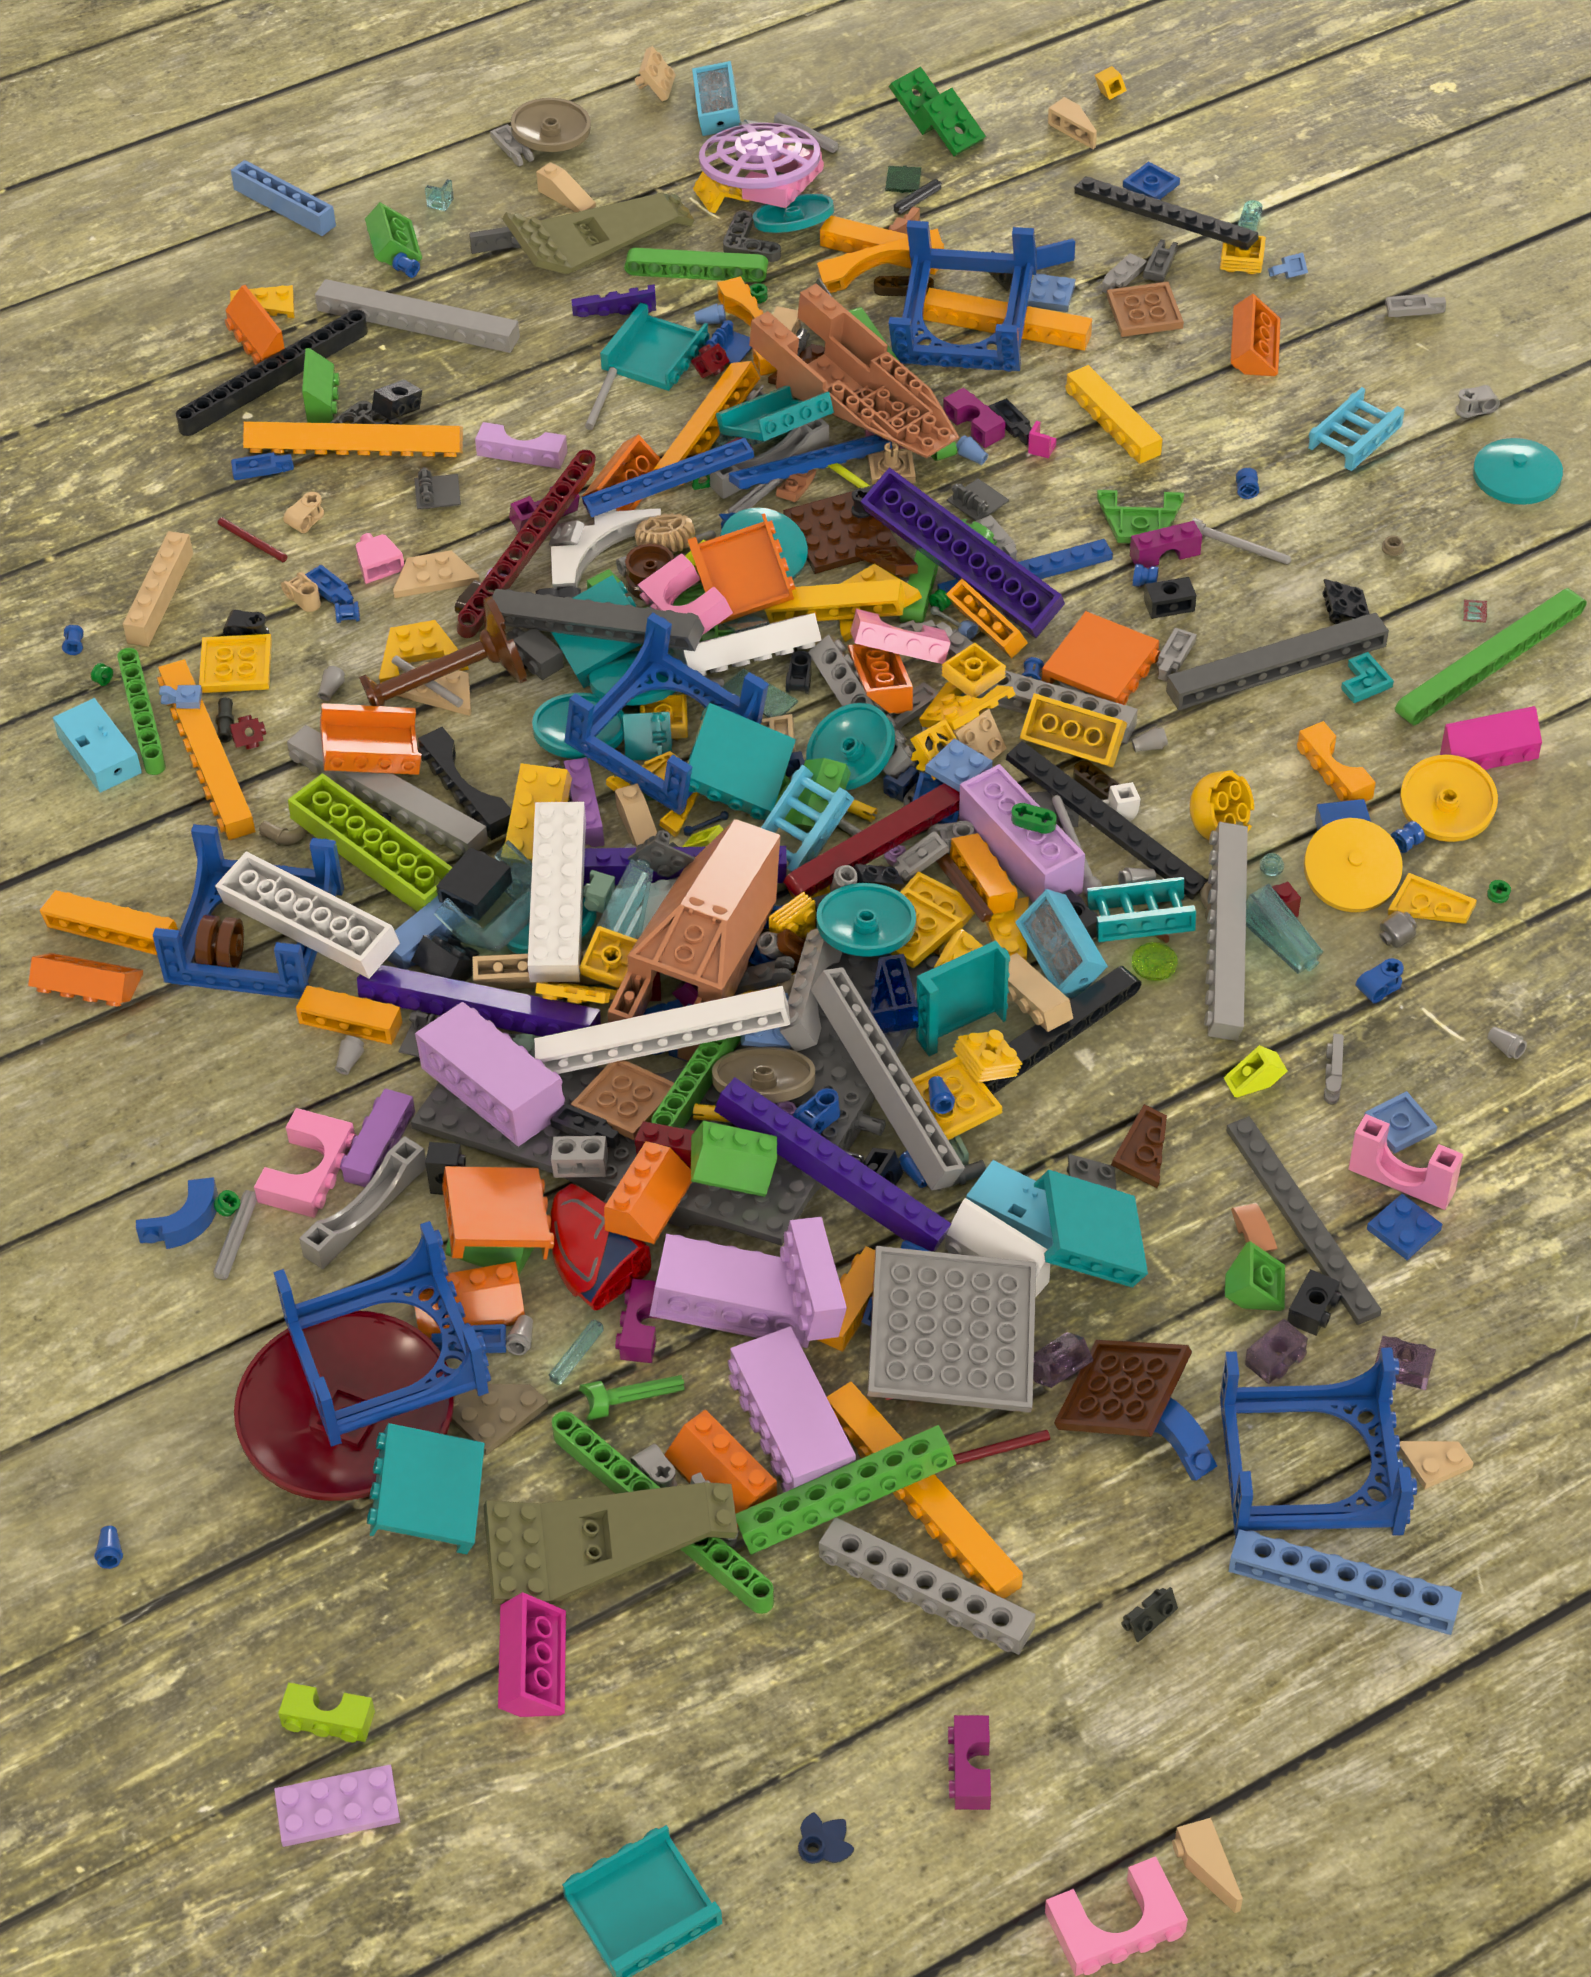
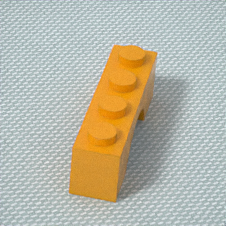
M1324 721L1299 731L1297 742L1299 752L1305 755L1310 761L1312 768L1317 770L1323 777L1324 782L1331 786L1340 801L1364 799L1366 802L1373 799L1376 782L1363 767L1342 765L1332 757L1335 750L1336 735Z

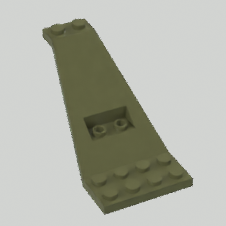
M658 193L544 220L534 217L527 218L519 213L511 214L507 212L502 218L535 267L563 274H570L673 223L691 227L695 221L690 214V210L683 205L679 196Z
M703 1482L547 1503L486 1500L483 1506L492 1604L500 1605L522 1592L549 1604H554L704 1538L735 1539L738 1534L732 1484Z

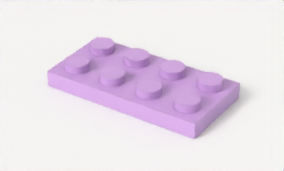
M391 1764L274 1788L283 1847L400 1823Z

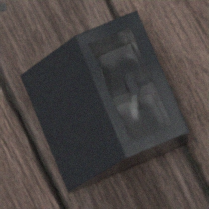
M435 934L434 936L423 935L411 961L431 975L466 982L473 976V956H479L480 953L474 948L461 944L462 940L454 935H448V937L440 934Z

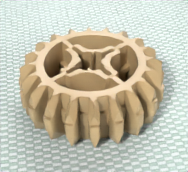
M664 513L663 515L649 517L648 520L641 521L635 529L636 544L638 546L649 543L660 544L674 554V552L682 551L683 548L689 547L688 539L695 537L694 524L688 516H682V514Z

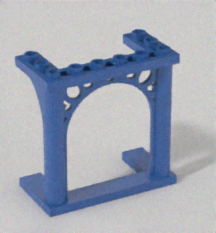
M908 220L907 235L911 272L902 318L890 317L888 323L892 351L900 363L920 364L923 366L962 367L965 369L1005 370L1007 372L1020 371V347L1032 275L1037 273L1034 228L1013 227L1012 241L1014 254L933 249L929 222ZM931 268L1013 274L1006 317L1003 324H996V330L993 335L977 343L958 345L938 339L927 329L923 320V307ZM922 340H931L929 345H918ZM995 344L997 345V350H989L987 345Z
M652 613L647 618L645 639L641 650L626 673L596 705L576 693L569 699L565 743L631 785L638 783L642 792L681 815L686 809L687 799L693 793L689 791L693 768L691 765L672 755L667 760L665 779L663 780L602 742L596 736L631 699L647 691L662 689L684 693L694 698L704 708L709 703H712L761 724L769 684L762 678L749 672L744 677L741 697L739 698L736 694L730 693L718 683L703 676L699 671L693 670L681 660L668 654L672 624L665 618ZM660 673L668 678V681L665 683L658 681L656 674ZM649 677H650V680H651L652 684H647V683H646V682H649Z
M193 824L191 834L197 856V872L193 894L180 931L155 928L153 932L164 983L300 999L306 986H309L308 980L317 951L299 942L297 944L276 942L274 953L279 973L193 963L196 934L200 920L203 915H211L213 910L222 902L220 895H216L218 891L215 885L238 861L224 859L217 827ZM311 839L309 846L314 869L274 865L335 897L336 895H343L344 883L335 840Z
M430 1221L420 1224L421 1239L417 1248L406 1261L395 1269L374 1279L298 1304L294 1302L292 1290L284 1269L273 1272L284 1319L331 1447L342 1443L340 1435L474 1389H476L478 1396L489 1393L487 1382L491 1381V1376L487 1368L489 1363L485 1354V1342L482 1335H476L473 1326L471 1327L469 1323L464 1324L462 1319L465 1317L461 1302L456 1303L454 1299L457 1296L455 1286L452 1281L447 1282L446 1276H449L444 1262L446 1257L442 1248L443 1240L440 1231H434ZM428 1288L434 1290L433 1296L428 1301L419 1300V1295L423 1290ZM413 1290V1296L408 1297L404 1295L405 1293H411ZM391 1302L415 1306L433 1318L441 1331L442 1349L436 1364L426 1376L405 1388L334 1411L332 1398L324 1376L319 1377L302 1329L373 1305ZM438 1302L439 1310H434L432 1306ZM445 1325H449V1326H450V1327L447 1328V1329H444V1328H443V1326H445ZM454 1345L456 1351H450L449 1346ZM454 1358L462 1363L457 1369H452L444 1364L445 1361ZM439 1372L444 1373L441 1377H436Z
M1392 1347L1381 1348L1377 1363L1360 1376L1340 1383L1313 1386L1238 1387L1239 1367L1237 1351L1225 1353L1219 1397L1235 1539L1239 1529L1244 1531L1391 1528L1392 1536L1404 1535L1406 1524H1410V1510L1414 1508L1413 1495H1417L1416 1478H1411L1410 1467H1403L1402 1459L1397 1457V1452L1400 1450V1440L1398 1435H1394L1393 1428H1396L1395 1411L1391 1412L1390 1405L1393 1404L1392 1390L1396 1389L1395 1375H1399L1398 1358L1393 1357ZM1351 1408H1354L1352 1414H1347L1344 1409L1351 1411ZM1321 1412L1344 1420L1360 1433L1368 1446L1371 1456V1470L1366 1482L1355 1494L1335 1503L1252 1506L1253 1488L1251 1471L1242 1470L1236 1413ZM1362 1412H1372L1374 1418L1369 1423L1362 1424L1358 1421L1357 1417ZM1376 1427L1375 1436H1371L1369 1430ZM1380 1454L1381 1458H1376L1374 1455ZM1382 1476V1483L1376 1482L1375 1477ZM1370 1489L1379 1490L1384 1494L1386 1500L1382 1502L1375 1501L1368 1495L1367 1491ZM1362 1499H1363V1501H1364L1363 1504H1360V1505H1357V1504H1356L1357 1500H1362Z

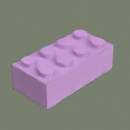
M822 1217L790 1220L788 1230L784 1232V1246L780 1248V1256L782 1262H786L788 1268L786 1270L788 1285L793 1287V1305L799 1309V1328L805 1332L807 1341L839 1337L847 1307Z

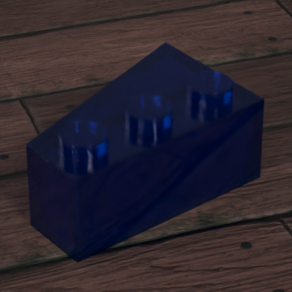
M904 954L880 957L878 961L869 1011L883 1033L919 1028L918 1005Z

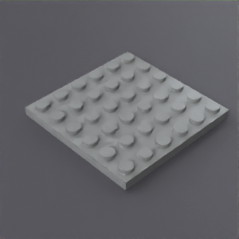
M876 1246L867 1396L1031 1413L1033 1404L1036 1262Z

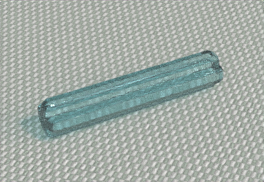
M596 1319L590 1321L549 1373L551 1382L557 1385L563 1383L603 1332L604 1328L601 1322H598Z

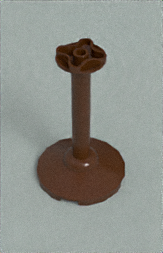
M490 596L483 599L485 629L479 635L480 641L379 684H376L367 675L360 676L359 679L370 705L385 706V701L485 658H488L492 663H500L518 683L521 684L527 681V674L513 639L509 641L506 639L505 620L493 597Z

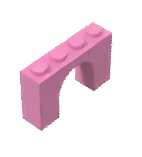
M784 144V148L793 151L795 146ZM802 148L799 155L809 160L814 150ZM820 152V161L817 167L806 177L779 187L765 189L742 188L743 199L787 208L814 178L822 172L824 167L822 152ZM782 154L779 158L773 160L772 162L780 160L786 156ZM793 160L785 165L776 167L775 171L788 173L803 165ZM750 171L745 178H765L768 175Z
M682 553L638 584L642 592L640 597L647 606L651 604L650 608L698 615L705 628L703 634L733 614L725 597L715 587L689 604L673 606V602L682 592L700 580L693 564Z
M856 609L851 627V634L856 644L940 664L946 661L951 643L943 629L923 625L921 632L908 631L881 621L879 614Z
M296 1108L286 1126L289 1143L320 1152L324 1156L322 1162L314 1170L298 1175L264 1167L254 1186L258 1203L315 1218L318 1210L322 1209L325 1205L329 1189H333L335 1186L341 1160L351 1149V1144L356 1134L351 1122Z
M1365 1114L1355 1131L1348 1170L1446 1210L1456 1191L1463 1154L1439 1144L1427 1168L1409 1166L1398 1160L1387 1146L1390 1124Z
M1156 1856L1128 1867L1127 1882L1143 1915L1139 1923L1128 1931L1110 1933L1093 1925L1088 1919L1074 1889L1046 1900L1045 1914L1075 1977L1083 1973L1085 1975L1093 1974L1101 1966L1110 1962L1113 1964L1120 1963L1135 1952H1148L1156 1944L1165 1940L1168 1942L1175 1941L1186 1932L1188 1919Z

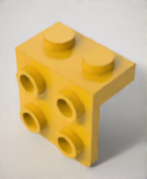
M703 171L693 187V190L707 210L712 213L717 212L724 197L745 202L750 201L743 199L742 188L721 184L708 177Z

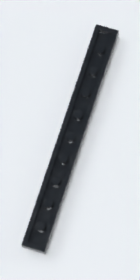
M1085 176L1074 186L1075 194L1248 250L1259 239L1258 232L1151 198L1126 188L1105 183L1092 177Z
M1021 741L1007 754L1006 761L1053 796L1059 795L1066 806L1147 867L1153 868L1155 873L1163 879L1184 877V894L1191 900L1200 893L1203 885L1208 882L1205 877L1025 742Z

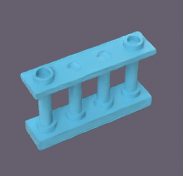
M1363 387L1356 393H1352L1348 400L1317 427H1313L1309 433V449L1313 450L1322 442L1344 454L1346 458L1344 468L1350 471L1354 470L1403 424L1405 409L1397 406L1391 412L1386 413L1364 401L1365 389ZM1361 409L1381 421L1373 424L1354 413ZM1348 420L1369 432L1365 435H1360L1341 424ZM1335 431L1356 443L1348 447L1329 437V435Z
M801 765L800 769L794 772L790 784L761 827L774 833L780 828L802 841V845L797 853H792L786 849L787 861L789 862L787 869L791 872L818 856L855 799L841 787L833 793L811 780L813 773L804 765ZM805 787L829 801V804L822 813L817 812L798 800ZM791 808L815 821V825L809 833L784 820Z

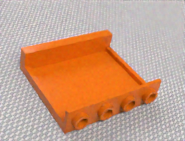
M765 513L762 514L764 522L699 544L696 537L688 539L705 593L715 587L725 597L733 614L719 624L794 599L792 590L796 588L792 576L787 577L786 571H789L786 559L780 558L779 553L783 551L779 539L774 540L773 534H776L772 520L767 521Z
M1085 611L1043 666L1042 681L1053 684L1057 680L1099 698L1126 705L1129 695L1137 690L1142 677L1146 678L1151 665L1157 663L1161 652L1159 650V640Z
M322 703L320 731L324 770L419 775L421 753H418L415 732L416 709Z
M445 1166L442 1189L452 1258L463 1259L465 1246L541 1247L543 1260H547L548 1251L553 1249L554 1235L549 1233L551 1217L546 1215L548 1199L543 1197L545 1182L544 1179H540L539 1168Z

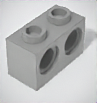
M606 1136L553 1137L551 1164L554 1178L606 1177L608 1160Z

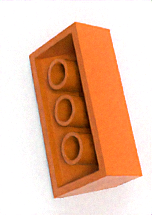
M246 285L241 286L226 308L227 319H225V324L229 331H233L237 342L243 344L246 354H250L254 364L257 365L285 349L283 335L280 328Z
M1251 294L1233 308L1231 364L1245 375L1276 376L1278 375L1281 318L1254 294Z
M638 434L620 446L582 497L652 472L661 459ZM642 499L616 508V511L635 510Z
M860 644L848 645V651L866 696L889 713L901 714L905 711H913V686L900 655Z
M48 953L32 957L28 986L36 987V991L41 993L58 991L62 997L74 998L75 995L83 996L84 1001L98 1002V999L105 1000L106 1005L121 1006V1003L131 1001L143 975V970Z
M648 1141L644 1143L604 1206L605 1231L655 1244L692 1183L691 1169L670 1147Z
M516 1261L448 1273L449 1276H446L447 1282L452 1281L455 1286L457 1296L454 1299L456 1303L461 1302L465 1317L462 1319L464 1324H504L511 1326L515 1324L519 1316L525 1315ZM430 1288L423 1290L419 1295V1300L428 1301L433 1296L434 1290ZM438 1302L432 1306L434 1310H439ZM415 1307L418 1329L430 1340L432 1334L441 1333L433 1318L423 1310ZM449 1325L443 1326L444 1329L450 1327Z
M706 1409L684 1424L664 1454L674 1468L689 1483L693 1475L701 1472L705 1481L709 1480L710 1483L732 1484L735 1514L777 1496V1481Z

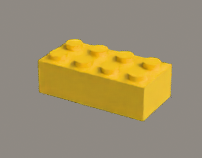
M1034 693L1020 739L1113 768L1127 722Z
M520 764L503 856L508 863L514 864L515 861L532 863L535 802H568L572 777L567 769Z

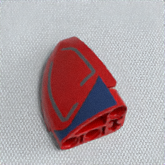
M569 1184L559 1191L553 1199L550 1213L551 1227L549 1233L554 1235V1246L551 1251L554 1264L567 1289L574 1297L579 1296L587 1305L597 1311L624 1293L626 1289H629L633 1279L641 1280L649 1273L652 1266L650 1248L641 1240L605 1231L604 1206L606 1203L574 1184Z

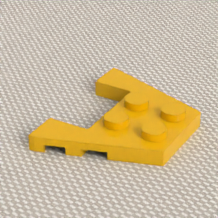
M873 564L840 584L898 580L899 578ZM901 580L905 592V608L921 599L922 596L918 589ZM853 619L839 620L841 636L845 642L853 638L851 634Z
M436 620L391 627L381 665L379 681L382 683L400 675L398 667L392 663V659L396 655L406 662L412 663L440 658L457 651L458 648ZM467 666V667H464V668L459 669V670H460V671H465V670H469V668H468V666Z
M947 682L921 715L919 721L922 727L930 728L946 719L950 728L956 730L980 716V710L984 708L992 709L998 706L999 699L1005 696L1010 699L1015 695L1012 686L997 685L983 698H975L970 695L960 696L963 692L951 682Z
M671 751L645 761L642 767L664 780L667 760L675 754ZM614 775L606 779V785L613 791L631 785L618 776L614 777ZM692 793L687 799L686 809L681 815L670 810L660 819L659 826L676 838L700 793Z
M561 982L536 983L535 993L543 994L542 998L549 1000L563 999L564 997L567 998V1002L572 1003L590 1001L605 1004L609 1003V999L614 1000L618 989H607L598 986L588 987Z

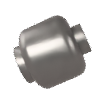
M1395 911L1381 921V933L1379 936L1386 945L1392 944L1395 947H1401L1415 937L1417 923L1408 912Z

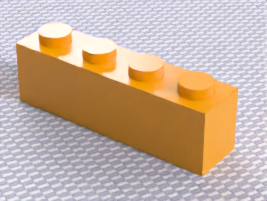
M963 579L946 594L954 607L967 619L976 623L978 629L1011 659L1028 644L1022 633Z
M979 833L951 838L950 857L993 914L1014 910L1015 900L1018 898L1015 885L1011 884L1006 871L1001 869L996 856L992 855L988 844L982 840Z
M307 985L296 1006L298 1022L300 1024L389 1045L393 1044L403 1023L401 1010L398 1006L372 1001L368 998H359L346 993L329 991L321 987L316 988Z
M865 1246L862 1253L854 1257L848 1274L844 1273L839 1281L847 1307L839 1337L819 1339L818 1341L843 1352L861 1325L869 1299L873 1297L875 1250Z

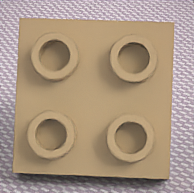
M651 46L646 49L639 70L640 76L635 78V83L637 86L640 85L639 89L649 85L663 102L669 98L675 73L663 60L662 55Z
M889 442L885 444V450L868 454L872 485L876 484L889 467L910 483H916L912 451L905 448L899 449L898 444L893 442L892 449H890Z
M984 708L979 711L980 716L952 731L958 741L992 760L1007 748L990 709Z

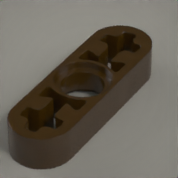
M878 276L874 279V292L879 296H906L908 287H900V285H908L910 276ZM931 277L928 280L926 294L929 287L934 288V280Z
M1080 761L1074 765L1073 779L1101 800L1108 799L1110 786L1120 785L1088 761ZM1105 783L1107 787L1098 788L1095 784Z

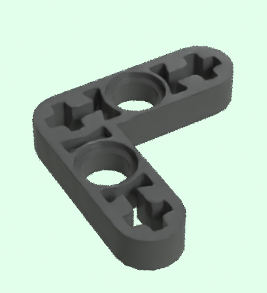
M746 210L736 212L723 240L724 253L760 254L765 256L768 262L780 260L781 246L778 243L747 238L753 226L752 213Z
M368 401L357 402L330 422L344 424L346 421H353L351 424L403 425V422L397 418L389 420L373 411L372 403ZM376 419H384L381 422H374Z

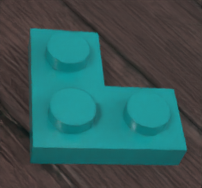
M1369 652L1348 660V667L1356 677L1342 682L1341 689L1353 703L1393 688L1394 680Z

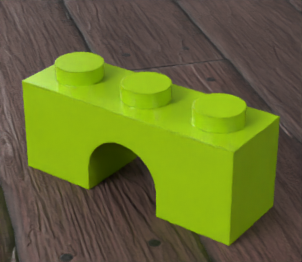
M288 1682L278 1712L282 1727L292 1732H300L301 1730L312 1732L319 1737H339L351 1743L356 1741L366 1742L375 1714L371 1697L344 1693L341 1703L335 1709L323 1711L318 1709L320 1700L316 1687Z

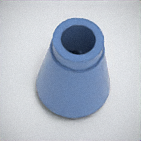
M716 303L694 312L696 324H722L723 321H726L723 304L718 305Z
M962 436L956 444L958 455L980 465L984 464L988 458V453L971 436Z

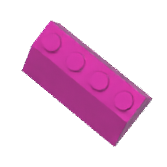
M1535 706L1445 724L1440 755L1464 757L1477 763L1484 770L1538 759L1542 739L1537 709Z
M523 1592L500 1605L499 1709L519 1717L561 1716L565 1714L566 1610Z

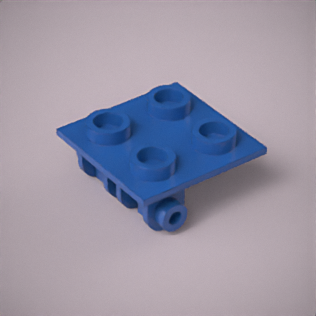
M727 320L723 321L721 328H718L712 334V338L706 341V345L710 344V346L719 343L730 360L729 364L741 362L752 349L749 345L750 337L734 332L733 322Z

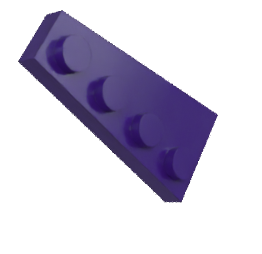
M655 284L648 285V289L639 291L638 287L630 288L629 293L620 294L617 291L609 292L602 298L597 294L571 299L573 316L587 317L589 315L607 316L614 313L627 315L633 312L640 303L648 305V313L656 311Z

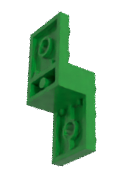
M921 66L891 82L888 86L921 134L924 135L935 129L953 156L962 153L985 139L986 135L954 89L950 88L940 94ZM912 89L918 90L920 96L914 95ZM955 127L961 128L963 134L957 133Z

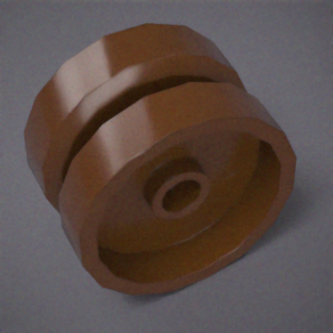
M649 543L633 548L625 559L628 591L634 597L641 599L640 594L642 592L638 584L673 560V553L660 544Z
M203 915L196 934V963L238 968L244 948V926L240 918L226 917L222 921L219 916Z

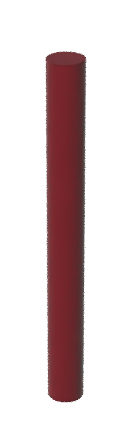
M219 518L217 522L219 526L281 562L287 560L288 556L227 519Z
M1046 1429L954 1454L953 1456L956 1465L1045 1442L1050 1440V1435Z

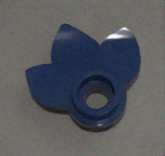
M812 1812L803 1820L800 1827L802 1839L798 1845V1853L802 1860L811 1864L819 1863L822 1860L837 1863L852 1855L854 1847L844 1841L846 1835L845 1819H835L822 1823L819 1816ZM810 1847H816L818 1851L815 1853H811L808 1851V1849Z

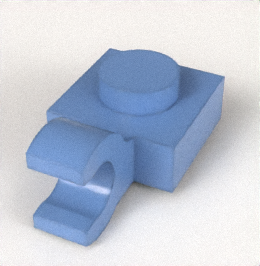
M1303 252L1281 258V265L1268 268L1270 277L1285 273L1286 279L1308 273Z
M178 685L177 690H174L170 686H160L161 704L176 703V708L200 709L202 687L201 685Z

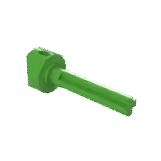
M682 1375L608 1389L607 1391L602 1381L581 1384L579 1391L585 1395L589 1403L590 1412L586 1418L587 1421L607 1417L609 1405L685 1391Z

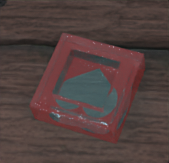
M1464 599L1463 621L1486 623L1487 601Z

